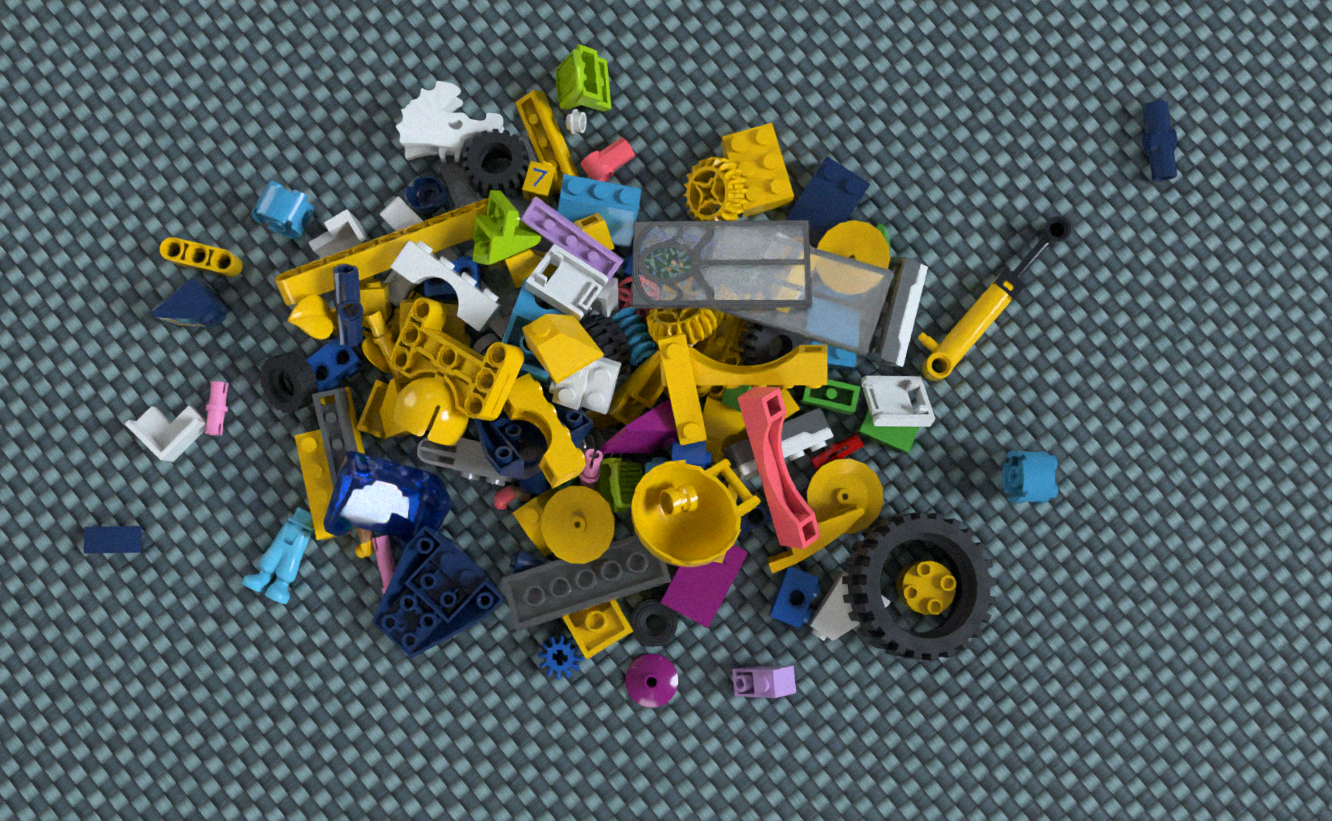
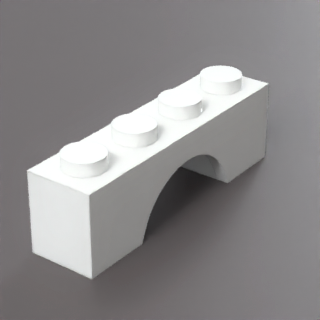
M409 240L391 265V268L415 284H420L427 279L436 277L446 280L453 286L458 296L459 307L457 316L477 331L484 332L502 307L497 302L499 297L487 288L484 291L480 290L475 286L477 281L467 273L463 272L460 275L454 271L455 265L443 256L440 259L431 254L433 249L423 241L419 240L416 243Z

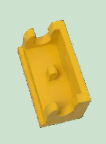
M376 379L356 429L388 440L385 436L380 410L389 384Z

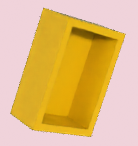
M772 123L722 136L721 149L724 158L728 159L729 162L736 163V169L743 171L740 178L747 180L743 187L748 190L744 194V199L748 202L741 205L744 210L741 213L742 218L792 203L794 194Z

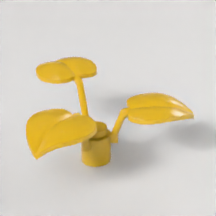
M374 276L359 280V287L364 281L374 279ZM309 295L302 299L294 307L288 318V322L298 326L315 339H325L332 333L336 337L338 336L336 308L329 311L326 300L318 295ZM363 331V336L366 337L362 341V349L365 356L378 369L391 374L379 346L372 340L373 334L369 331Z

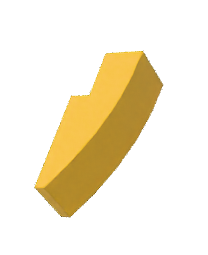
M659 350L637 368L612 397L607 413L625 425L636 420L645 407L651 409L666 387L662 386Z

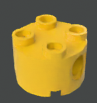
M919 560L907 564L899 573L896 581V588L901 602L910 610L925 615H938L946 610L953 602L956 592V580L951 572L942 564L929 560Z

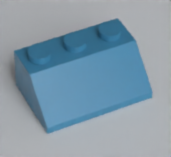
M564 174L557 212L572 223L599 212L605 219L613 245L630 248L634 233V221L637 220L641 189Z

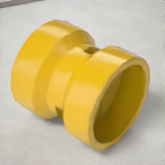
M690 484L678 486L676 490L668 488L660 492V505L663 513L668 517L678 515L680 511L686 513L697 508V494Z

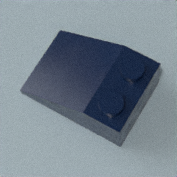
M826 156L786 220H809V243L812 248L817 250L818 243L827 231L839 223L848 220L869 188L870 183ZM803 225L781 226L795 237L803 239Z

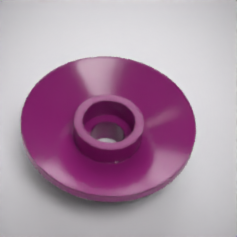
M650 653L639 656L630 664L626 672V689L630 697L641 706L650 708L662 706L670 701L676 693L678 687L676 668L669 659L659 654ZM649 677L656 678L657 683L655 686L651 687L647 684L646 681Z

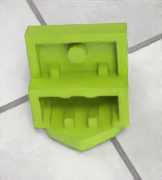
M580 44L576 45V49L572 50L557 67L556 92L561 109L570 110L580 105L603 112L611 109L607 60L598 57L597 50Z
M490 190L487 215H476L473 233L475 244L472 260L474 263L494 264L536 246L541 240V235L520 220L519 212L501 191Z
M622 458L602 459L600 477L596 482L594 490L606 499L613 513L626 512V508L632 506L634 491L643 478L641 464L639 462H622Z

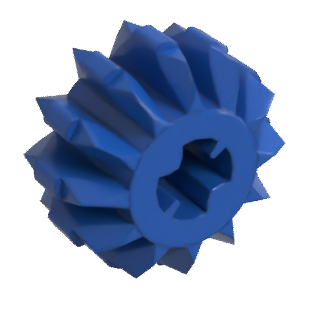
M565 633L560 634L559 642L555 635H551L549 637L551 644L545 641L541 644L548 652L541 651L538 653V657L546 658L539 666L544 668L549 665L550 668L546 673L547 676H550L554 670L557 671V680L561 679L562 671L570 678L572 677L570 667L575 671L580 669L579 664L574 661H583L584 659L583 655L575 654V652L581 649L578 645L572 647L575 641L573 636L567 643L565 642ZM560 649L563 650L564 655L568 656V660L565 658L563 663L559 662L558 657H554V653L557 654Z

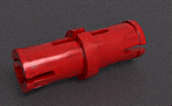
M853 433L837 444H830L827 450L810 458V462L817 472L821 466L836 459H844V457L864 446L859 436ZM843 447H846L845 450H843V451H841L840 453L834 455L833 457L827 459V457L830 456L831 454L837 452L838 450L842 449Z

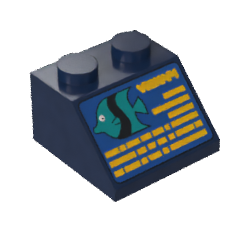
M191 278L152 311L151 314L153 317L175 326L213 327L221 324L226 319V314L231 310L211 287Z

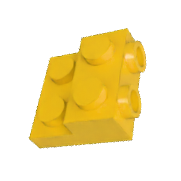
M617 600L562 617L586 659L591 658L633 632Z

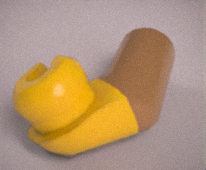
M363 517L355 522L360 544L355 547V553L358 558L362 559L366 556L370 557L374 552L370 522L368 518Z

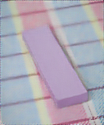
M534 197L520 218L522 222L551 243L556 244L607 276L608 282L624 261L538 197Z

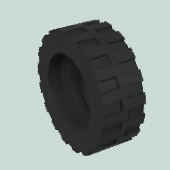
M287 352L271 357L264 362L265 364L261 367L260 383L265 397L268 398L269 403L275 409L281 410L283 413H293L314 403L312 394L318 393L317 377L312 370V366L308 364L304 357H301L298 353ZM284 371L292 379L294 394L290 392L285 384Z

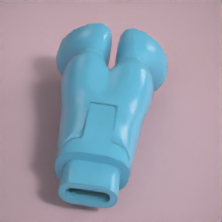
M299 507L294 516L288 518L289 521H286L271 546L260 559L258 565L260 572L244 576L241 582L244 586L265 593V596L282 604H287L290 599L288 585L296 578L301 558L311 537V532L314 531L311 513ZM276 574V581L271 585L272 578Z

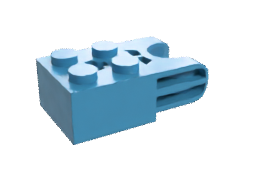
M527 277L523 282L501 343L514 345L522 349L524 361L518 375L524 376L530 373L533 380L546 384L549 374L532 351L526 350V347L523 346H527L522 328L545 314H566L557 308L543 309L539 307L535 302L534 294L524 288Z

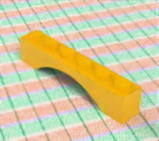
M799 345L793 351L777 360L751 366L729 365L715 361L701 354L692 346H688L696 387L700 389L711 388L712 385H723L727 389L738 388L739 385H750L751 388L755 386L778 385V387L784 389L792 388L794 385H805V387L812 389L827 385V345ZM660 355L662 386H667Z

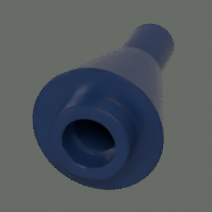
M520 548L518 553L513 552L509 567L513 568V574L546 563Z

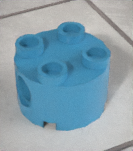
M270 180L267 186L264 187L251 215L261 225L263 221H266L269 224L268 229L291 239H296V237L300 239L314 212V206L306 202L308 196L298 190L287 191L279 183Z
M1012 450L1007 454L1006 457H1009L1010 460L1003 464L1002 484L1004 493L1011 496L1007 498L1009 502L1044 504L1050 498H1056L1058 485L1055 482V470L1057 469V458L1055 455H1049L1045 451L1029 452Z

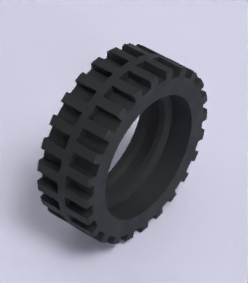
M925 511L891 516V518L876 522V527L867 528L862 533L864 536L863 541H855L851 547L855 551L854 557L846 558L844 566L850 567L849 575L842 576V584H848V594L843 595L844 603L851 604L853 611L849 612L848 616L851 621H858L861 627L857 629L860 635L870 637L872 639L870 644L875 648L885 649L886 654L916 660L934 661L939 660V657L950 658L956 655L954 650H966L970 647L971 644L968 639L979 638L983 633L979 626L981 623H989L992 615L986 612L988 605H995L996 598L995 596H990V586H996V579L989 577L988 568L993 567L991 559H984L981 553L986 550L982 542L974 543L971 538L975 534L969 528L959 529L960 521L954 518L944 519V514L937 512L927 514ZM908 540H924L934 544L945 555L956 580V592L950 612L936 629L927 632H912L898 626L888 614L881 596L880 577L884 562L895 546Z

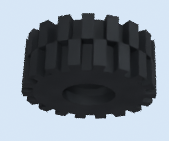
M769 311L762 312L763 316L757 314L753 317L767 320ZM777 311L774 323L808 333L806 328L801 327L803 323L800 320ZM748 321L745 326L749 329L747 332L742 331L740 334L741 337H744V342H739V348L744 349V352L739 354L741 359L746 360L743 363L745 366L761 365L785 356L799 345L810 344V339ZM780 336L782 338V348L776 356H771L769 354L770 342L774 337Z

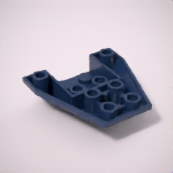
M541 385L543 396L556 409L558 420L568 428L571 440L577 448L593 427V421L580 407L578 410L552 402L554 394L549 393V389ZM503 408L495 420L474 419L485 458L499 475L526 480L541 472L539 464L547 451V443L544 434L537 426L524 420H510Z
M425 525L406 545L372 623L410 658H413L486 619L505 597L490 575L450 538Z

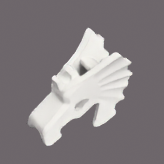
M437 81L433 90L428 91L422 88L420 96L415 100H411L405 109H401L403 120L396 125V128L400 133V143L405 148L406 160L409 161L428 155H440L441 162H446L445 158L447 155H454L455 162H460L467 143H473L472 138L475 135L480 137L482 136V131L485 130L488 133H492V129H498L500 133L505 130L502 126L503 117L497 113H487L486 119L479 121L468 118L465 113H453L463 105V101L457 97L461 90L452 83Z

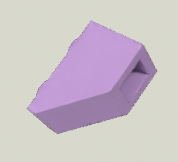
M770 665L732 669L735 696L778 698L796 693L794 666Z

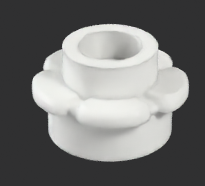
M573 109L572 113L566 117V127L572 134L584 133L586 129V115L584 112H578L577 109Z

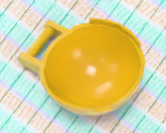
M728 459L720 461L706 471L700 466L686 464V460L669 461L654 467L643 476L634 491L631 516L637 536L653 556L674 566L696 567L707 565L719 559L733 546L741 531V516L754 509L761 500L757 495L753 496L730 468L731 463ZM722 474L744 503L737 506L728 488L716 477ZM685 484L692 485L698 498L696 510L686 513L680 511L678 515L666 516L660 505V492L668 488L676 490L678 486Z

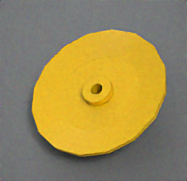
M853 220L839 223L826 232L817 247V252L885 272L888 270L890 262L889 244L881 231L866 222ZM819 258L816 265V272L823 284L835 293L842 295L864 294L876 287L883 279V276L823 258Z
M836 459L821 466L812 476L807 489V503L815 513L816 518L861 503L865 513L843 533L855 534L868 528L879 516L883 505V487L877 474L865 463L853 459Z
M569 486L557 491L547 502L542 514L541 531L546 545L558 558L569 563L585 564L598 559L610 547L615 534V517L610 504L599 492L587 486Z

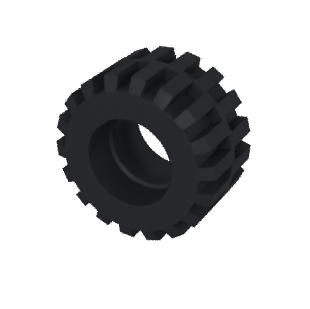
M492 129V133H488L487 130L482 131V136L478 137L475 135L472 138L473 143L468 142L466 145L467 152H463L464 162L462 163L468 183L471 185L472 190L476 194L479 192L480 197L483 199L489 197L490 190L501 191L506 198L511 196L514 199L518 196L517 191L522 193L523 184L530 165L526 146L523 141H519V137L516 134L510 136L508 130H503L502 133L498 129ZM494 158H505L511 162L509 168L502 173L492 174L483 170L486 163Z
M596 314L579 321L603 352L604 358L622 363L618 377L625 374L630 366L631 352L629 351L630 344L626 340V334L620 329L621 326L617 322L614 323L611 317H605L603 314Z

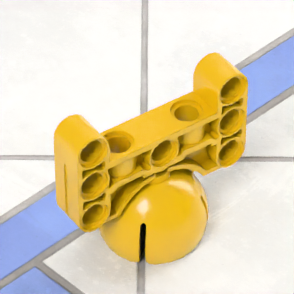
M421 297L414 301L390 356V364L394 370H397L409 379H415L407 384L394 400L392 420L416 436H423L428 425H431L432 427L427 436L429 441L443 445H455L465 433L469 417L492 421L500 415L523 364L524 354L522 349L517 346L495 342L490 345L485 357L441 331L448 316V309L444 303Z

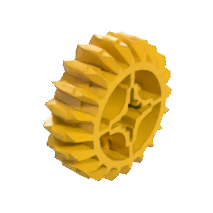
M718 157L703 159L699 161V165L692 166L693 173L687 174L689 182L683 184L687 188V192L683 196L687 198L684 206L690 208L688 215L694 217V221L739 220L738 214L744 212L741 205L748 202L744 199V194L748 190L743 187L747 180L740 178L743 171L736 169V163L729 162L726 158ZM721 206V208L716 213H714L716 208H719ZM714 226V229H720L721 227L726 226Z
M689 290L683 293L681 300H696L699 291L693 293ZM671 294L669 298H662L661 300H673L678 294ZM654 306L653 309L648 311L649 315L646 317L649 334L657 345L658 338L685 333L687 345H695L697 341H704L705 336L712 335V330L717 328L716 323L719 321L717 311L702 306Z

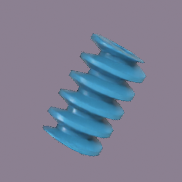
M637 307L622 309L612 317L614 323L617 322L621 326L620 329L622 332H625L626 340L630 344L631 359L629 361L631 366L642 365L658 351L652 350L656 344L654 341H648L651 336L649 332H644L647 329V325L640 323L643 317L640 314H636L639 310Z

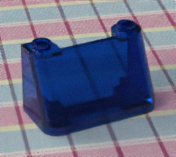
M348 451L341 462L323 525L325 531L334 536L347 535L351 526L396 536L400 547L404 550L406 545L425 525L438 532L453 503L442 479L432 472L360 452Z

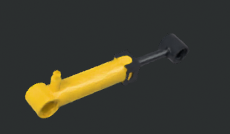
M1055 216L1041 225L1037 233L1039 242L1012 273L1005 269L992 281L988 289L940 344L923 332L918 336L922 344L932 352L922 363V373L927 379L938 381L951 373L956 364L1001 312L1026 287L1020 281V278L1046 248L1055 247L1069 237L1071 226L1067 219ZM1050 227H1054L1058 231V237L1050 233ZM934 360L942 364L943 369L941 373H937L932 369V362Z

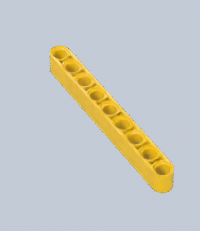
M489 197L281 273L274 279L285 304L293 305L309 295H321L334 290L333 268H336L338 265L349 264L357 266L359 280L391 269V265L409 240L416 243L419 240L423 241L433 249L431 254L473 238L476 215H487Z

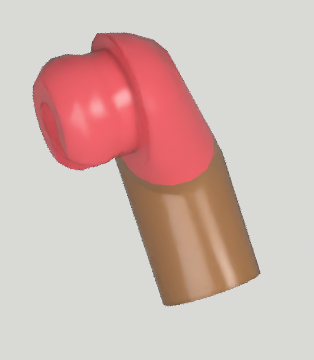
M508 485L496 492L493 498L494 506L499 510H504L507 508L508 503L514 499L529 502L532 493H522L520 486Z

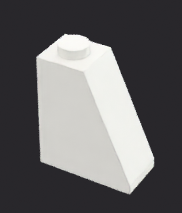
M841 571L808 622L813 627L811 633L823 641L827 637L834 641L860 624L858 621L850 620L848 613L853 611L851 604L844 603L843 595L848 594V584H842V576L849 575L846 571ZM882 596L886 608L891 601Z

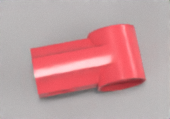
M621 137L601 152L595 151L582 160L580 165L590 179L606 182L614 174L615 170L634 158L635 153L627 140Z

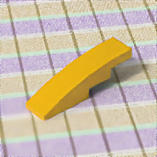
M861 503L816 518L821 537L805 549L791 547V550L768 557L771 572L775 573L804 560L843 534L865 513Z

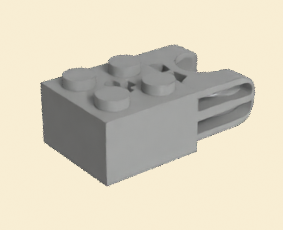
M424 438L418 445L417 455L421 461L460 471V477L479 481V477L484 476L486 477L485 482L505 486V481L513 482L512 477L499 475L485 458L481 442L461 438L459 443L455 445H443Z

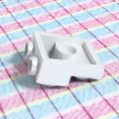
M601 357L558 384L552 380L549 393L554 394L552 402L575 410L582 406L606 415L622 363Z

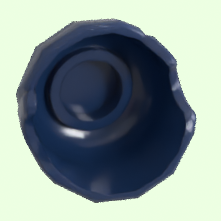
M432 176L415 178L414 183L410 187H405L404 190L405 201L414 211L423 215L436 213L444 205L447 198L445 186L438 178Z

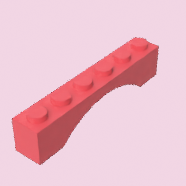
M755 386L737 398L779 544L805 549L821 537L815 513L797 491L784 461L781 433L787 412L780 387Z

